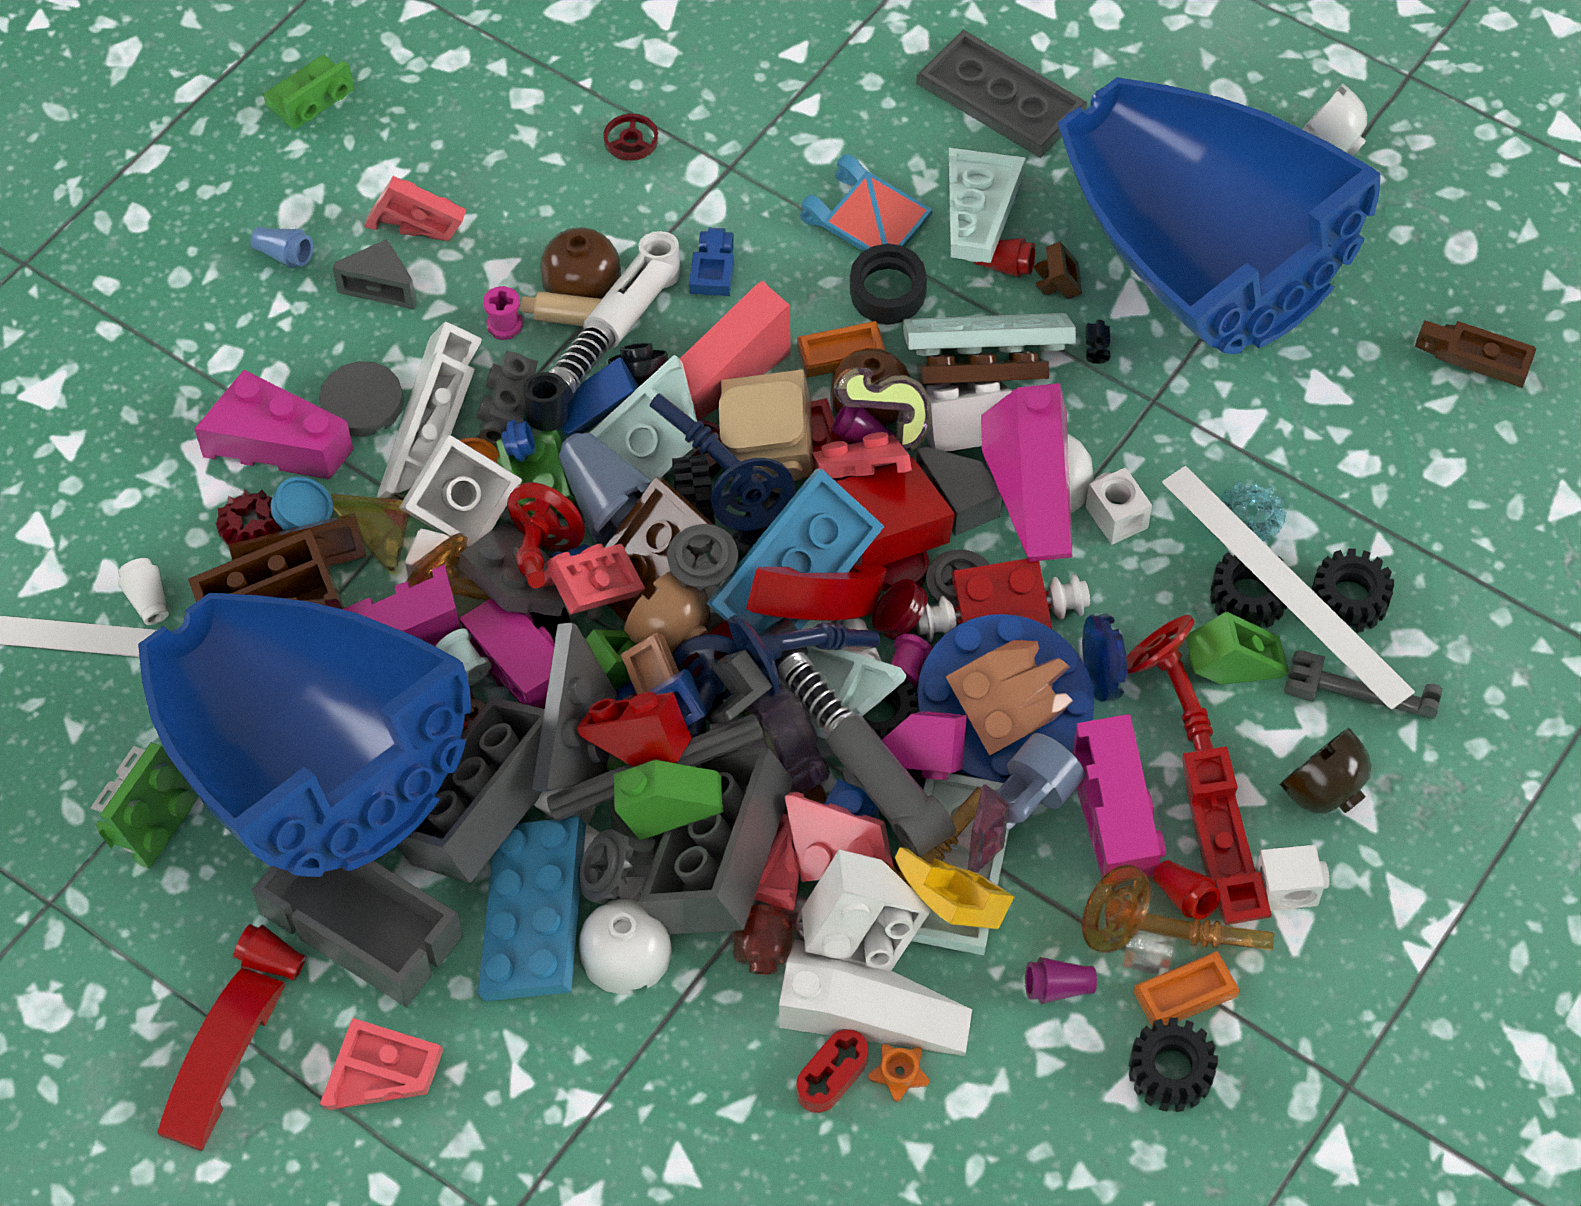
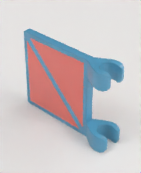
M845 154L837 162L839 169L836 171L835 176L842 183L854 186L832 212L819 198L809 195L802 202L801 207L803 210L800 214L801 219L805 223L823 227L858 249L865 251L872 246L887 243L905 247L931 216L932 209L871 174L853 156Z

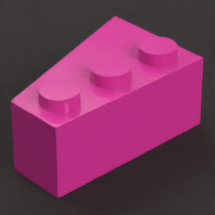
M246 370L240 373L194 428L204 458L216 460L217 455L240 459L241 464L254 466L255 462L278 466L279 471L329 480L354 450L346 420Z
M445 565L432 570L433 578L411 587L408 581L396 585V594L376 603H373V600L369 597L342 609L361 614L416 636L435 647L446 635L460 629Z
M492 598L459 617L462 628L467 629L471 634L470 642L481 657H486L491 662L492 667L488 672L498 686L504 685L521 704L545 709L555 646L549 632L543 626L537 629L533 625L534 621L530 613L506 612Z
M1126 714L1077 723L1072 754L1082 765L1085 779L1076 789L1103 885L1153 876L1155 869L1159 865L1160 858L1165 857L1166 850L1161 831L1155 829L1153 802L1150 792L1146 788L1131 715Z

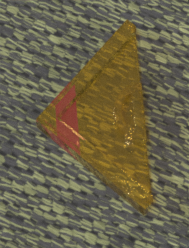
M331 494L333 508L340 516L355 513L363 543L390 574L396 575L409 514L399 509L403 500Z

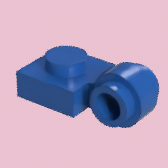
M709 227L708 231L700 232L699 252H693L689 279L690 294L730 296L734 270L733 232H726V228Z

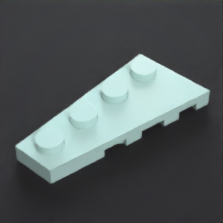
M949 148L951 258L965 259L970 262L991 263L1025 173V157Z

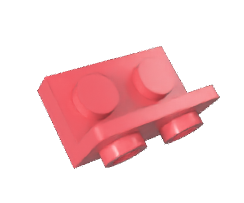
M622 543L605 548L602 544H596L577 555L571 556L569 552H564L554 556L546 562L547 569L543 572L545 583L540 587L556 585L570 614L637 597L645 589Z

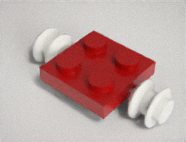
M1028 558L955 570L951 575L957 606L953 608L952 603L944 596L940 597L938 606L930 607L927 603L922 617L916 624L919 635L926 634L929 643L932 642L936 632L943 631L944 634H947L956 627V624H962L981 616L995 614L1029 618L1052 629L1049 609L1051 608L1052 612L1060 620L1064 619L1066 610L1074 609L1078 616L1081 617L1084 614V607L1090 606L1089 589L1086 581H1079L1078 576L1072 574L1068 584H1061L1057 577H1053L1048 591H1045L1040 562H1029Z

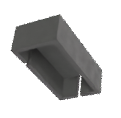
M374 860L350 871H346L344 868L324 871L321 877L297 876L289 871L271 866L251 890L262 916L292 935L297 930L301 941L406 1008L432 976L429 964L438 968L463 937L456 911Z

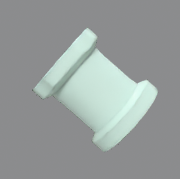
M463 628L446 635L436 647L463 662L468 683L471 686L487 675L492 664L488 658L481 657L470 642L471 634L467 629Z

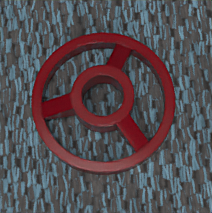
M623 114L615 117L606 125L603 133L604 145L607 151L618 159L626 161L640 160L650 155L657 147L658 130L654 122L643 115ZM630 122L629 128L620 133L619 139L612 142L608 141L609 133L614 127L621 123ZM636 122L642 123L652 130L654 138L651 144L643 141L642 133L636 129ZM628 139H636V140H637V141L634 142V143H627V142H625V141L628 140Z

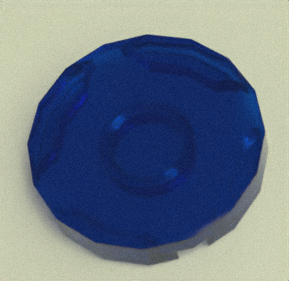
M1108 613L1091 614L1088 616L1083 627L1082 637L1083 662L1091 679L1094 697L1100 702L1117 701L1121 698L1124 690L1122 688L1118 689V685L1125 682V677H1127V658L1124 640L1119 629L1112 630L1110 624H1114L1115 619Z

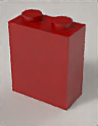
M913 457L910 458L912 471L898 473L897 464L893 463L875 469L873 475L852 476L836 481L885 526L856 561L855 566H883L950 543L955 513Z

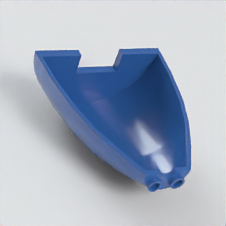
M1116 77L1105 87L1100 88L1094 93L1090 101L1091 106L1088 109L1082 110L1080 107H1077L1058 122L1071 167L1088 206L1116 252L1174 316L1207 345L1217 348L1222 353L1238 354L1242 352L1244 347L1252 344L1257 348H1261L1282 337L1308 317L1334 289V286L1329 282L1342 264L1351 265L1365 240L1359 234L1366 216H1374L1380 192V173L1333 144L1269 113L1218 96L1170 85Z
M209 593L185 610L184 623L178 629L168 630L162 626L138 644L141 678L150 718L174 766L208 810L247 850L265 864L289 871L293 875L321 877L324 871L344 868L346 871L354 870L393 849L408 837L437 805L440 799L435 794L442 785L447 773L456 772L466 744V741L461 738L464 716L471 712L470 688L463 662L416 636L361 614L300 600L259 595Z

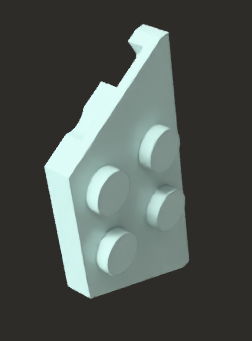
M673 355L590 432L652 481L655 477L665 480L673 473L672 458L689 457L699 449L692 447L693 441L687 443L685 441L686 435L649 407L653 398L660 393L697 422L684 366L676 355Z
M815 646L807 647V658L814 665L812 670L821 673L819 679L828 682L827 688L835 690L834 697L842 698V707H849V712L854 713L855 716L866 714L902 684L907 677L901 667L843 649L838 651L821 650ZM780 679L779 695L772 698L764 693L753 702V710L759 717H764V719L809 733L798 705L794 701L792 705L783 696V688L788 690V685H784ZM804 709L813 726L815 736L827 739L828 737L824 734V728L818 727L816 724L817 719L811 718L809 715L810 710Z

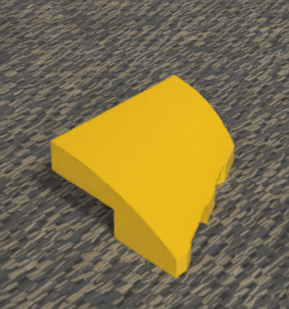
M900 847L895 856L901 872L915 893L946 922L955 925L999 929L1015 896L981 874L955 867L935 858L932 864H929L915 855L910 849Z

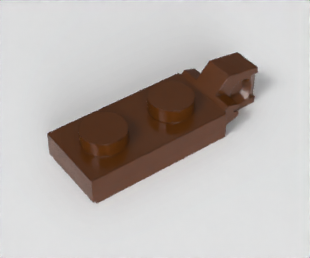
M1424 320L1415 347L1434 355L1439 360L1523 388L1537 349L1535 346L1457 321L1456 325L1445 324V326H1441Z

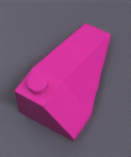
M1060 383L1018 387L981 415L982 453L1029 562L1073 558L1067 410Z

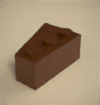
M311 529L188 578L196 602L209 593H224L300 600L344 609L325 556Z

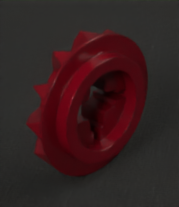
M244 489L241 496L236 498L228 496L227 504L222 508H218V518L215 523L220 538L229 545L281 532L283 529L276 523L271 513L272 498L267 496L263 490H260L258 493H249L246 489ZM255 510L258 520L252 519L244 527L241 516L248 517Z

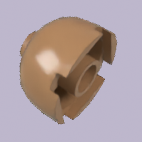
M668 571L653 583L659 590L650 599H647L644 595L638 599L628 615L624 626L628 637L636 645L655 633L664 635L673 654L675 649L686 640L709 633L706 629L710 620V606L706 604L709 601L708 595L704 589L700 592L694 586L686 585L683 587L680 581Z

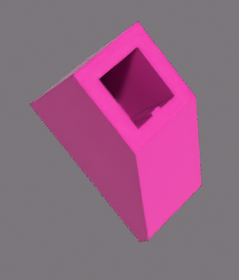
M930 711L917 712L907 717L884 737L882 741L904 768L921 770L922 778L946 780L948 779V773L963 769L967 715Z

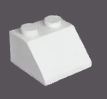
M448 434L440 439L399 509L435 531L450 536L452 540L468 548L492 531L507 506L510 493L521 483L522 479Z

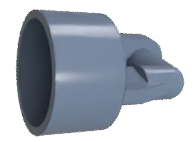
M1032 734L1008 762L1007 769L1010 777L986 804L985 819L993 829L1008 830L1016 823L1024 822L1039 804L1048 808L1059 809L1085 779L1082 765L1058 741L1044 734Z

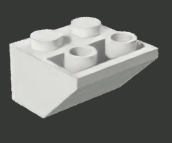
M1001 381L967 382L951 385V383L926 384V389L917 390L925 407L923 426L929 447L948 452L982 446L981 415L1011 393L1012 390Z
M839 849L801 909L805 952L891 972L929 915L930 908L884 861Z

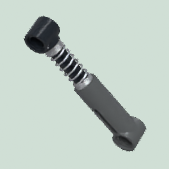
M782 618L759 632V634L763 636L770 633L773 636L776 633L796 631L798 629L789 619ZM807 647L781 651L782 656L775 660L779 679L784 685H788L790 692L795 693V698L802 702L803 709L810 710L809 715L811 718L817 719V726L824 728V734L828 737L826 742L828 747L891 823L895 836L902 847L910 849L915 855L922 857L954 836L956 828L944 806L934 796H927L862 716H855L854 713L849 712V707H842V698H835V690L828 689V682L819 679L821 673L812 670L814 665L807 658Z

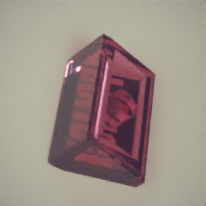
M986 784L982 786L971 832L967 870L975 873L979 872L1004 848L1009 813V803Z

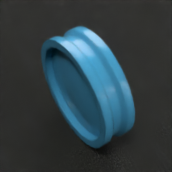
M292 477L283 481L273 495L270 506L274 520L284 530L328 520L333 512V502L328 491L320 483L307 477Z

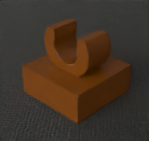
M1061 241L1047 246V260L1040 261L1034 266V270L1041 278H1047L1036 282V287L1044 295L1052 294L1058 289L1067 299L1081 295L1079 262Z

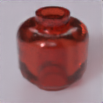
M752 905L744 930L733 931V958L743 965H749V973L756 975L776 974L777 965L787 963L793 947V922L791 918L782 914L781 907Z

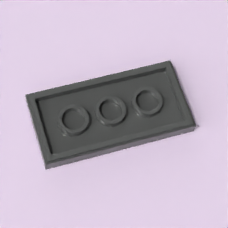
M962 30L917 74V85L1039 158L1061 138L1062 135L1058 122L1077 107H1080L1082 110L1087 109V102L965 30Z

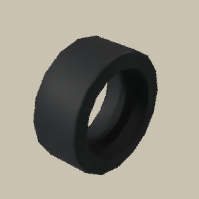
M887 243L872 246L863 251L853 262L850 272V295L853 306L863 317L872 322L876 321L877 323L888 325L903 322V319L913 317L923 306L927 291V274L924 263L915 252L901 245ZM892 269L906 274L912 281V287L908 293L899 298L884 299L867 292L864 282L869 275L876 271Z

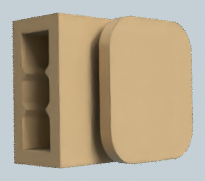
M804 369L721 380L722 396L719 400V426L722 444L740 462L752 458H769L786 466L794 481L810 477L814 472L811 396ZM754 466L764 468L768 470L772 475L777 474L776 471L768 467ZM758 475L760 479L765 478L762 475ZM732 477L729 479L730 484L734 480Z

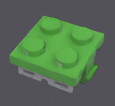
M150 742L146 750L133 746L116 770V774L119 775L118 779L115 782H108L90 807L92 810L101 812L100 816L106 822L97 821L96 827L112 849L114 844L124 847V851L133 853L132 857L140 866L149 869L159 854L166 848L168 841L198 799V795L174 766L162 745ZM136 754L137 757L135 758V760L133 761V763L130 765V767H129V768L126 767V766L128 765V763L131 761V759L133 758V756ZM109 791L112 792L105 803L101 805L100 803Z

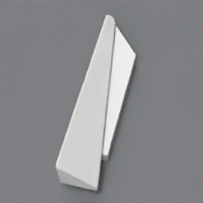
M446 321L430 336L376 497L377 500L384 501L393 495L411 489L442 436L451 435L475 370L468 366L477 351L482 338Z

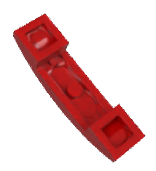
M852 566L850 572L800 573L791 567H757L746 609L758 614L803 620H846L863 617L875 610L887 568L883 566Z
M1227 746L1183 753L1182 761L1186 789L1197 842L1206 875L1215 881L1216 888L1219 889L1221 894L1217 907L1224 924L1231 925L1270 918L1272 914L1261 872L1255 871L1235 794L1238 786Z
M243 967L234 975L206 1016L183 1061L157 1131L159 1136L203 1151L223 1111L220 1101L259 1024L266 1025L285 987L284 982Z

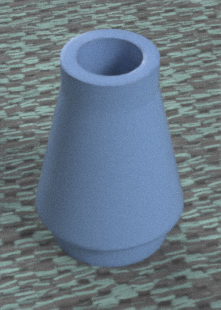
M257 227L251 235V247L289 268H296L297 266H305L311 259L313 240L302 229Z

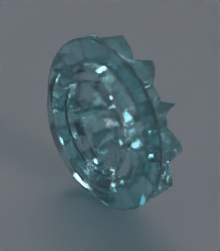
M1255 480L1250 485H1242L1240 482H1237L1231 490H1224L1220 500L1262 541L1274 537L1282 529L1287 513L1284 509V498L1277 497L1272 486L1267 489L1260 487ZM1251 501L1255 502L1254 504H1256L1258 510L1253 521H1249L1250 515H1248V510L1246 509Z

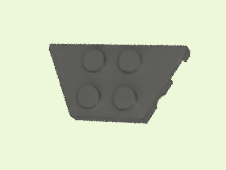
M510 521L503 522L460 553L457 568L506 612H536L543 615L561 616L562 609L566 605L556 585L532 588L528 584L526 576L520 572L516 562V553L522 546L524 534ZM539 546V550L544 559V572L547 569L546 562L550 560L551 557L548 554H546ZM603 606L585 610L587 619L601 618Z
M574 623L558 624L532 787V790L536 792L552 791L577 785L602 775L606 772L607 760L610 756V753L581 737L577 730L592 704L606 698H612L616 701L617 692L579 628Z

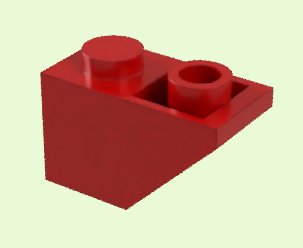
M644 692L632 699L615 701L612 698L599 700L590 706L588 713L577 727L581 737L632 767L652 760L677 763L692 739L673 692L657 695L654 692Z

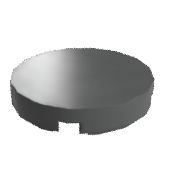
M358 361L343 365L332 372L321 387L319 400L322 409L347 421L350 436L366 437L375 434V430L383 426L386 429L394 424L402 412L404 397L398 377L388 367L375 362Z

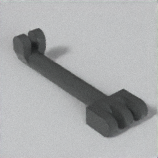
M1302 650L1294 652L1292 659L1294 665L1290 667L1288 674L1290 680L1286 681L1284 688L1286 694L1313 702L1316 690L1320 688L1387 706L1362 681L1322 671L1325 656ZM1427 684L1424 687L1422 697L1411 695L1394 709L1435 719L1443 689L1436 684Z

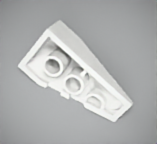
M794 940L787 960L780 996L779 1028L830 1036L844 1029L854 1030L869 1042L908 1048L920 1047L922 1050L966 1056L972 1009L893 971L890 972L805 952V942L803 940Z

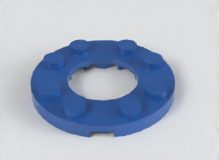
M1007 614L981 616L956 626L935 644L924 662L916 688V707H918V712L930 711L966 715L945 676L1013 640L1038 641L1039 650L1034 658L1037 665L1059 657L1070 666L1053 683L1052 690L1055 694L1066 693L1073 700L1055 720L1037 729L1034 733L1044 734L1053 738L1072 753L1077 723L1093 720V687L1082 659L1061 635L1037 621ZM967 716L963 769L959 771L969 777L1005 783L1010 777L1007 769L1008 762L1032 734L1013 742L989 756Z

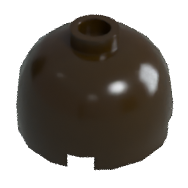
M1347 728L1313 754L1300 769L1299 767L1295 769L1279 785L1295 803L1312 813L1327 814L1339 807L1344 813H1347L1366 797L1361 789L1367 783L1371 774L1372 766L1369 753L1353 731Z

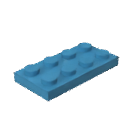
M815 469L735 567L732 577L726 578L706 604L726 622H728L731 616L737 615L759 633L783 617L753 613L746 609L757 567H791L800 573H845L852 568L885 526L824 470ZM787 618L798 630H802L809 621Z
M579 816L568 817L560 821L552 819L517 824L512 830L511 835L503 841L493 854L478 995L485 1001L571 992L580 899V865L584 854L586 823Z

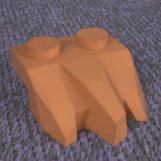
M1013 640L945 676L989 756L1052 722L1073 702L1066 693L1055 694L1052 690L1053 683L1070 666L1059 657L1037 665L1034 658L1039 650L1038 641Z

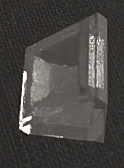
M1136 927L1131 928L1122 967L1156 975L1168 972L1176 939L1174 936Z

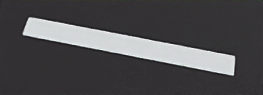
M1182 467L1162 481L1390 709L1395 708L1415 693L1372 648L1188 467Z
M0 616V645L139 657L138 644L157 631L154 629Z

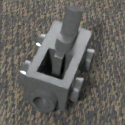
M507 350L503 355L500 365L492 364L485 387L490 388L491 391L489 396H483L476 419L483 421L480 427L479 438L485 439L489 443L497 444L496 441L502 438V432L507 431L508 421L516 420L517 423L523 422L526 410L523 385L529 377L535 374L538 361Z

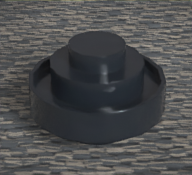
M652 343L629 344L620 348L619 355L609 358L608 365L621 357L640 387L668 361V353L664 350H653Z

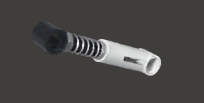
M657 231L642 237L638 244L639 254L586 318L583 332L573 341L572 346L561 356V359L555 363V367L549 372L534 374L525 381L523 385L527 421L531 427L547 432L557 430L565 425L569 418L567 405L573 399V394L577 391V388L580 387V382L584 381L586 374H590L592 367L597 365V360H601L603 353L615 348L663 288L670 287L679 281L681 276L679 244L674 235L668 232Z

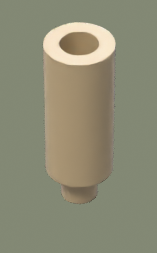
M538 291L536 298L523 296L520 309L521 312L534 314L535 321L583 326L586 318L602 299Z

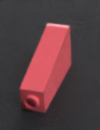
M763 281L756 284L680 358L684 366L697 420H702L719 407V400L722 396L721 380L763 375L790 355V305Z

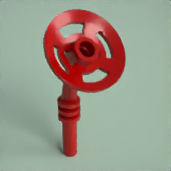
M528 482L514 488L508 497L507 507L514 525L524 534L522 546L516 553L518 568L526 576L527 582L532 588H540L545 583V576L543 573L544 559L539 546L548 551H560L562 553L572 548H577L585 537V525L581 514L567 497L547 485ZM535 498V501L527 502L522 507L518 504V501L521 499ZM550 505L563 515L569 526H561L557 514L549 508ZM528 511H535L531 517L526 513ZM550 534H552V535L555 536V537H552V538H548V536H549ZM562 539L569 540V541H568L567 543H565V544H562V545H554V544L559 543Z
M1187 614L1168 622L1145 638L1126 656L1121 663L1120 669L1124 674H1132L1157 665L1161 671H1167L1184 711L1181 717L1187 732V739L1193 742L1196 751L1213 748L1210 738L1213 735V729L1210 726L1211 722L1208 718V712L1205 708H1201L1184 665L1180 660L1182 654L1178 648L1189 635L1195 622L1192 616Z

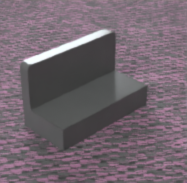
M745 650L726 655L711 666L732 696L707 715L706 718L711 724L729 721L772 687V684Z

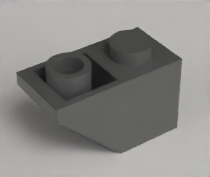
M926 446L917 449L916 462L955 513L952 532L955 536L1000 517L1001 495L995 481L981 461Z

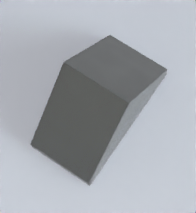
M387 239L334 263L332 269L338 293L415 309L417 301L412 277Z

